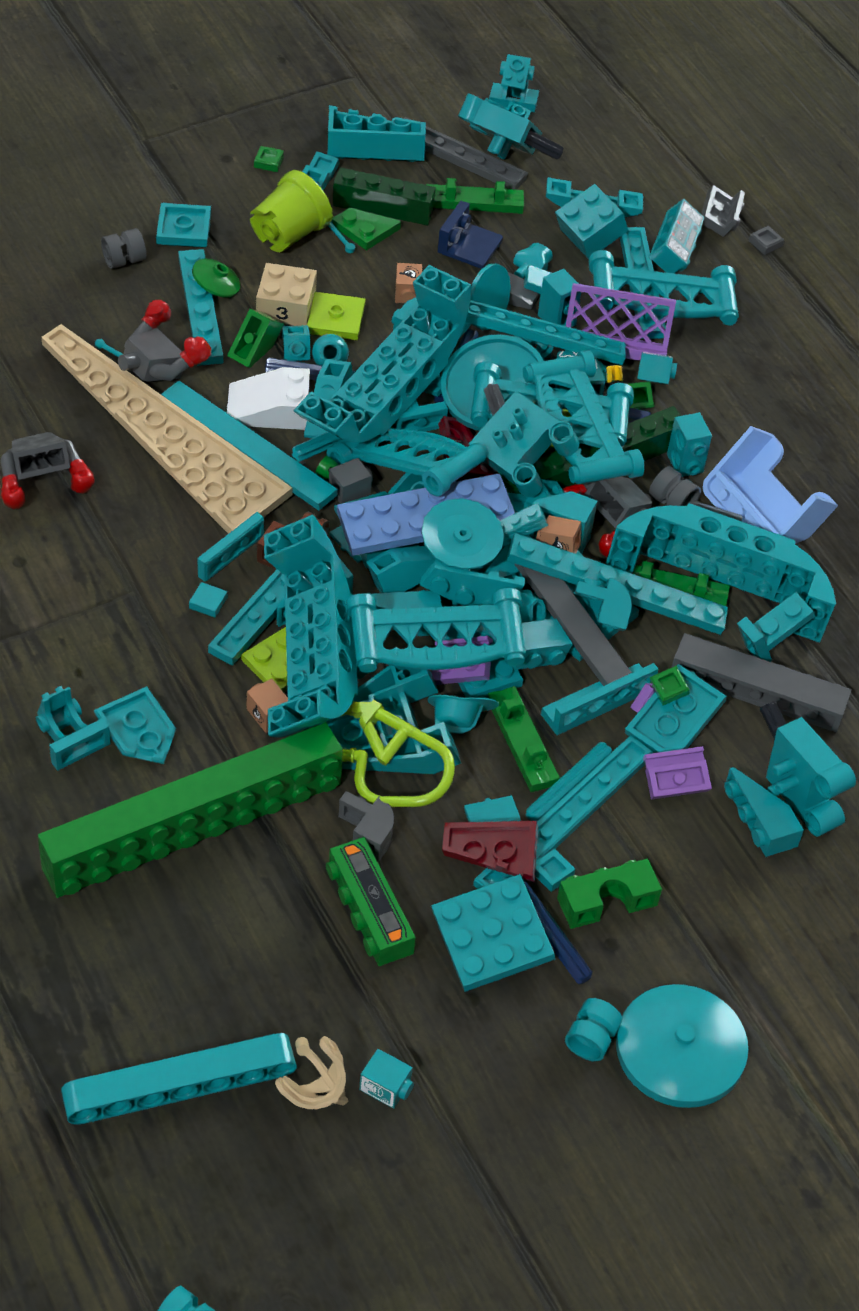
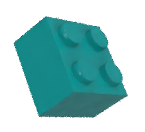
M596 184L555 211L560 230L588 259L592 253L604 249L628 232L624 213Z

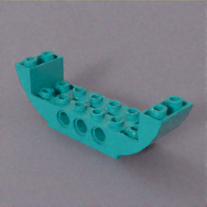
M428 265L413 281L418 305L329 401L310 392L294 409V412L310 423L349 442H363L379 434L383 436L447 366L448 359L458 342L467 318L471 298V284Z
M690 503L687 506L669 505L653 507L627 517L616 527L606 565L633 573L639 556L642 554L696 574H707L710 579L778 603H782L797 592L814 611L815 617L793 634L819 643L836 605L834 590L827 575L808 553L795 545L796 540Z
M314 515L264 535V559L284 574L288 701L268 709V735L270 737L282 738L338 718L347 712L354 696L358 695L352 619L347 614L346 600L353 595L350 593L343 567L333 544Z

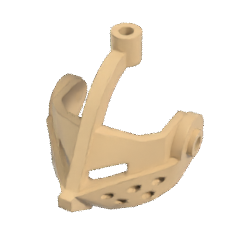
M326 1036L320 1039L319 1045L321 1049L333 1061L330 1068L327 1069L321 1059L309 1048L308 1040L304 1037L298 1038L295 1041L297 1053L300 1056H306L317 1068L321 1077L307 1085H298L287 1076L279 1077L275 1081L279 1092L294 1105L305 1109H320L333 1104L344 1106L348 1102V1098L345 1096L346 1073L343 1056L336 1043ZM317 1093H327L324 1096L316 1095Z

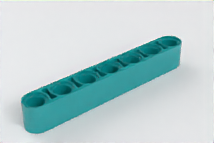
M277 1033L76 1079L64 1084L61 1088L67 1121L71 1124L79 1125L277 1079L293 1073L297 1068L288 1035Z

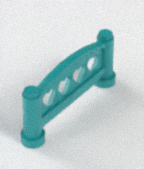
M605 250L595 251L589 256V270L593 274L594 287L620 290L625 284H629L637 294L643 295L649 287H654L663 298L670 299L669 296L674 290H678L688 301L676 300L673 318L720 317V320L725 325H733L737 322L739 313L734 287L737 279L736 272L731 266H718L712 270L711 278L617 267L614 266L613 255ZM699 293H703L712 305L706 303L699 304L693 299ZM606 296L600 301L606 311L610 310L613 305H619L615 298ZM633 300L625 305L627 309L638 312L645 309L640 301ZM657 305L651 311L656 316L665 317L669 313L670 306Z
M590 350L578 352L576 356L530 363L523 367L525 382L535 383L538 406L558 421H566L590 428L581 437H577L579 444L582 443L600 448L588 458L580 454V448L573 455L564 456L572 465V467H569V478L572 483L584 484L622 476H628L629 478L643 476L644 460L641 452L638 449L623 451L590 383L589 377H594L596 374V362ZM557 384L571 389L564 396L556 397L552 394L553 389L549 385ZM563 403L580 409L573 416L565 417L562 415L563 409L558 404ZM569 436L563 437L560 441L566 440Z
M492 362L478 363L473 373V381L475 383L471 410L473 425L483 428L493 417L484 394V389L488 384L499 385L505 402L517 391L534 404L537 403L536 385L500 379L501 370L496 364ZM615 383L607 389V396L597 395L621 447H623L627 440L629 407L633 404L634 390L628 384ZM550 387L553 389L552 394L556 397H562L569 391ZM563 403L558 404L560 408H567L571 416L580 409ZM570 423L577 437H581L590 429Z
M390 428L383 436L379 434L363 442H337L327 449L326 455L334 459L338 465L359 458L360 461L422 476V482L426 490L434 496H441L450 489L453 482L485 461L488 456V450L480 442L465 447L455 440L435 433ZM388 440L391 442V444L378 447L382 441ZM409 445V447H412L397 452L400 446ZM421 450H428L430 452L416 457L417 453ZM446 454L449 456V458L436 461V458L440 455Z
M514 588L500 589L492 595L493 605L377 609L374 596L365 593L355 594L346 600L347 614L352 619L356 665L364 673L375 671L378 663L411 669L446 670L475 666L504 658L509 666H520L525 662L526 658L520 608L522 607L521 592ZM479 626H483L495 639L496 643L494 645L484 643L481 646H476L472 643L471 640ZM450 627H454L467 643L465 646L460 647L455 644L452 647H446L443 645L442 641ZM421 628H424L437 642L436 647L429 648L425 645L423 648H416L413 645V641ZM395 629L407 643L408 647L405 649L395 647L389 650L383 646V643L391 630Z

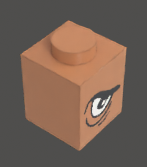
M397 263L395 303H406L416 298L413 281L422 273V264Z
M548 515L546 519L548 526L537 531L536 540L576 554L581 545V521Z
M273 679L264 683H258L247 691V710L264 732L268 733V709L288 701V697Z

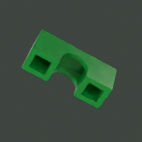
M647 858L640 861L630 860L621 866L609 869L600 868L593 873L583 876H570L564 881H560L557 899L570 929L600 921L604 906L601 900L603 897L612 896L620 899L625 904L628 913H633L658 906L662 888Z

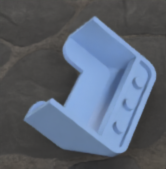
M750 426L705 478L703 492L716 508L742 515V522L796 540L795 544L802 542L819 528L838 505L829 495L817 492L812 494L801 506L771 472L783 457L784 449L782 444L773 434Z

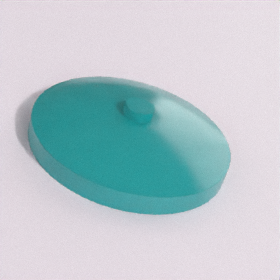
M487 335L467 342L453 353L442 372L441 391L448 411L461 424L480 431L482 428L474 426L471 420L475 389L473 381L475 366L480 362H492L501 370L500 379L526 383L523 378V367L530 363L544 361L542 356L526 341L509 335Z
M673 984L659 986L639 995L623 1013L622 1023L616 1036L617 1056L628 1079L648 1097L675 1107H700L722 1099L739 1082L748 1058L746 1032L736 1013L714 994L688 985Z

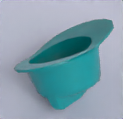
M432 695L427 699L428 703L435 707V725L444 722L449 732L455 734H463L470 731L476 726L482 711L492 710L499 706L498 701L489 698H460L449 695Z

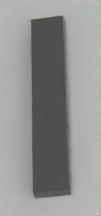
M426 126V152L494 183L496 181L505 182V188L517 190L526 181L528 172Z
M515 564L539 599L544 601L545 607L552 617L559 621L574 647L603 686L632 673L563 580Z

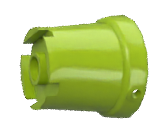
M298 170L287 172L278 182V187L250 213L254 214L250 218L254 232L263 243L269 240L274 244L270 249L275 252H283L312 231L325 228L333 218L332 207L322 188L310 176Z

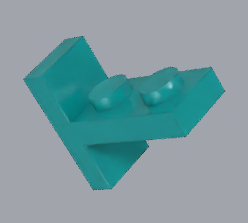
M795 592L752 624L747 617H744L737 625L748 651L757 658L771 662L772 658L769 651L813 619L815 614L799 594Z

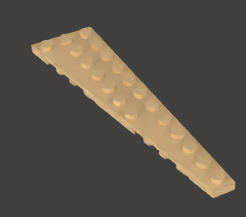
M62 324L42 336V345L228 534L256 512L265 517L292 496L293 488L130 372L121 370L116 362Z

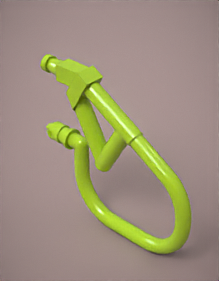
M374 699L372 702H353L347 712L341 715L360 718L359 723L377 760L385 766L408 737L439 753L444 762L443 777L438 786L431 792L421 796H380L371 792L365 783L368 753L365 750H356V748L343 749L342 762L351 761L356 763L355 786L359 795L365 798L368 803L373 805L378 796H380L379 799L391 807H421L437 801L447 792L453 781L455 763L451 751L442 742L386 711L382 704ZM378 720L397 730L386 747H384L374 726Z

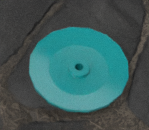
M463 498L445 500L433 506L424 517L421 530L424 545L436 560L448 567L462 570L481 568L492 562L502 550L504 539L501 522L495 514L479 502Z

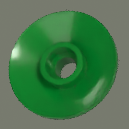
M204 258L196 261L192 267L194 279L207 292L225 298L233 297L238 293L240 289L239 278L231 268L222 262Z

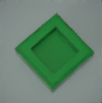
M260 146L254 160V168L278 172L284 158V150Z
M677 666L650 677V683L662 705L690 694V690Z

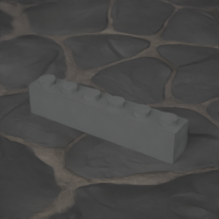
M686 633L682 637L672 667L679 664L690 672L693 670L700 679L727 696L759 707L770 702H776L781 714L795 719L803 717L809 724L836 733L852 690Z

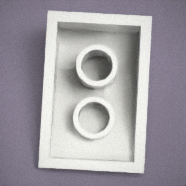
M282 367L229 383L227 414L246 427L305 430L307 420L297 415L294 409L309 394L310 369Z

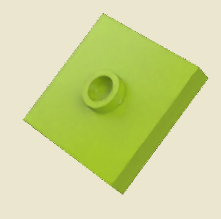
M315 292L307 323L309 333L321 336L336 334L344 339L358 340L365 308V298Z

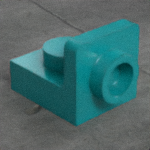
M308 325L283 326L284 360H310V333Z

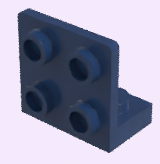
M460 201L440 228L438 253L482 269L502 243L503 236L470 224V204Z

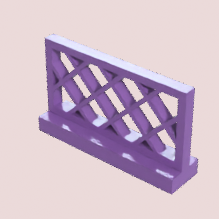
M573 283L566 327L571 328L572 320L581 314L588 323V326L581 331L626 343L625 358L640 360L642 352L667 355L676 300ZM577 291L588 293L593 301L581 308L575 300ZM606 296L614 297L619 304L609 312L600 303ZM633 300L640 301L645 308L635 316H632L625 306ZM596 304L604 315L592 322L585 311ZM657 305L670 306L668 315L660 321L651 311ZM574 306H575L578 311L573 314ZM622 308L629 317V320L618 327L611 318V315ZM648 312L655 324L643 331L636 320ZM607 318L614 330L609 334H601L595 326ZM667 321L665 329L662 324ZM631 323L640 332L633 339L626 338L621 331ZM659 327L664 334L663 344L652 342L647 334Z

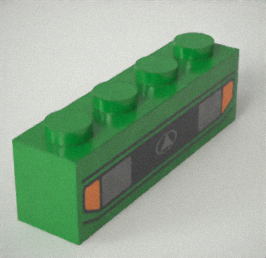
M365 837L330 848L329 862L326 863L327 873L332 881L336 880L339 886L338 893L344 906L348 905L352 912L351 920L355 930H361L364 936L363 943L368 956H374L378 966H382L414 954L416 937Z

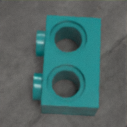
M700 412L678 416L674 419L667 456L673 468L681 473L682 477L704 472L712 434Z

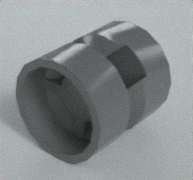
M137 228L123 231L121 236L115 233L101 237L103 256L110 269L125 266L126 261L132 264L146 260L145 243Z
M668 466L655 477L650 486L649 494L663 504L667 503V506H687L691 500L698 502L701 488L689 479L684 480L681 473Z

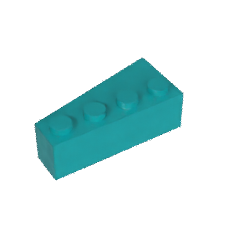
M329 105L327 155L339 159L350 157L362 160L373 158L386 161L393 159L407 160L409 162L424 161L426 122L397 117L390 121L381 114L373 113L370 117L359 115L358 110L349 109L348 113L338 111V107Z

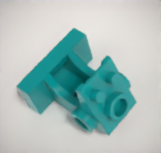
M508 54L506 61L501 62L500 75L503 76L502 83H493L489 99L504 107H507L511 101L531 112H535L539 90L528 89L529 80H533L535 66H531V58Z
M62 686L57 687L55 693L49 695L47 692L41 696L43 699L37 712L38 716H36V722L43 733L48 732L54 740V743L50 744L49 747L51 763L57 771L111 744L109 725L102 718L90 725H86L79 717L82 714V710L75 698L72 699L71 688L63 689ZM71 725L76 732L65 736L60 730Z

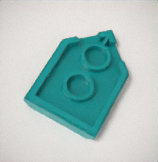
M147 686L94 710L98 720L103 718L109 725L110 738L122 755L161 764L165 763L176 727Z

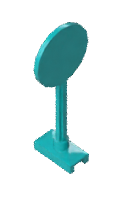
M497 263L488 264L482 268L473 280L470 300L506 310L511 291L510 276L506 268ZM465 322L460 337L471 325L480 330H488V328ZM440 374L423 392L437 397L442 393Z

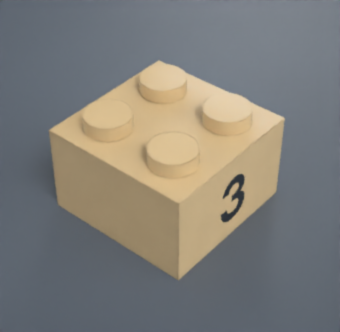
M266 263L256 296V310L269 315L284 325H307L314 293L316 292L317 270Z

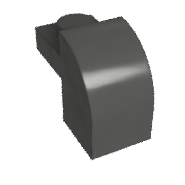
M345 791L339 800L338 817L357 826L353 831V840L365 837L376 861L379 862L392 842L393 810L389 804L379 799L380 796L372 805L365 798Z

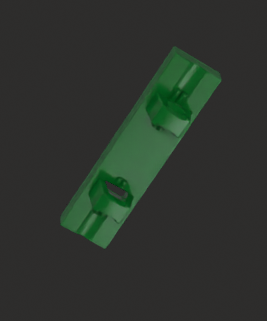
M447 178L446 185L426 184L436 187L434 208L455 209L460 201H464L470 204L469 210L523 214L524 190L505 189V182L496 181L495 188L456 186L455 178Z
M643 561L642 566L636 565L632 573L723 606L727 604L730 585L708 581L709 575L698 573L697 578L653 569L654 563Z
M513 686L501 691L488 693L487 698L499 702V706L492 709V712L530 792L551 787L560 777L516 687Z

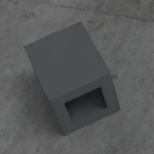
M359 458L329 469L328 483L338 489L336 499L340 504L371 494L373 475L371 470L364 466Z

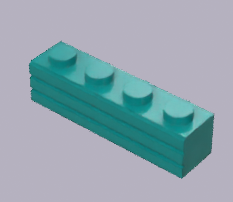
M538 503L500 520L504 532L502 547L511 543L515 533L527 536L548 526L544 512Z

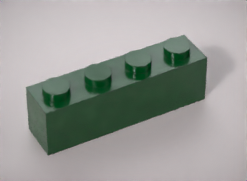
M339 168L333 184V206L345 209L350 207L428 226L434 211L436 187L352 169Z

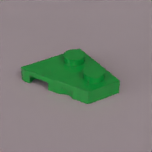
M350 207L332 218L333 225L341 233L366 251L399 231L401 227V221Z

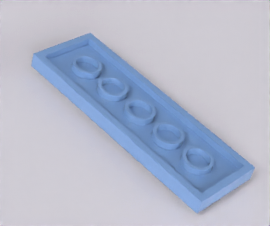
M500 473L453 482L450 489L441 496H434L426 488L337 505V513L352 556L423 542L421 530L424 517L433 506L445 500L463 498L477 501L489 508L499 520L515 514Z

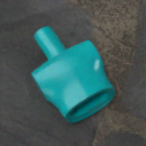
M532 243L528 248L518 251L514 257L513 264L519 267V269L514 272V275L523 279L528 265L546 271L548 263L553 259L552 251L539 243Z
M520 590L522 597V607L520 608L521 622L545 620L546 609L544 601L534 597L530 590Z

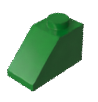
M249 309L227 356L251 368L273 348L284 324L263 312Z

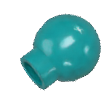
M325 334L315 341L312 355L315 363L323 366L326 359L347 361L349 349L345 340L340 336Z

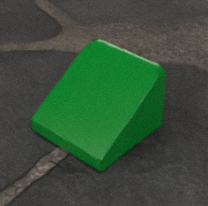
M650 381L628 384L634 390L633 404L630 408H654Z

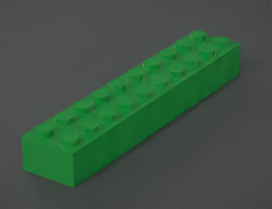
M325 722L38 834L42 870L56 898L72 895L81 888L94 883L105 882L111 876L124 871H132L141 864L154 859H162L171 852L181 848L192 847L201 840L211 836H219L226 830L239 825H247L256 818L266 814L277 813L282 808L291 804L302 803L311 796L321 792H329L341 785L343 749Z

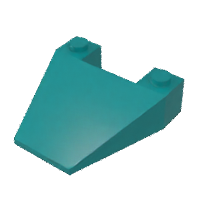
M389 665L358 688V695L354 696L352 704L353 702H372L374 699L381 703L386 711L419 729L411 703L436 694L438 690L431 670ZM345 715L326 722L342 749L356 748V750H365L368 753L366 770L435 774L444 770V762L439 753L410 737L406 739L385 766L377 760L359 723L360 718ZM378 720L374 726L384 747H386L397 730ZM444 722L421 730L448 747L453 755L455 766L461 764L454 739ZM351 761L342 762V769L355 770L356 763Z

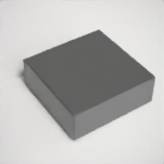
M767 226L750 234L749 242L766 255L782 247L784 239Z

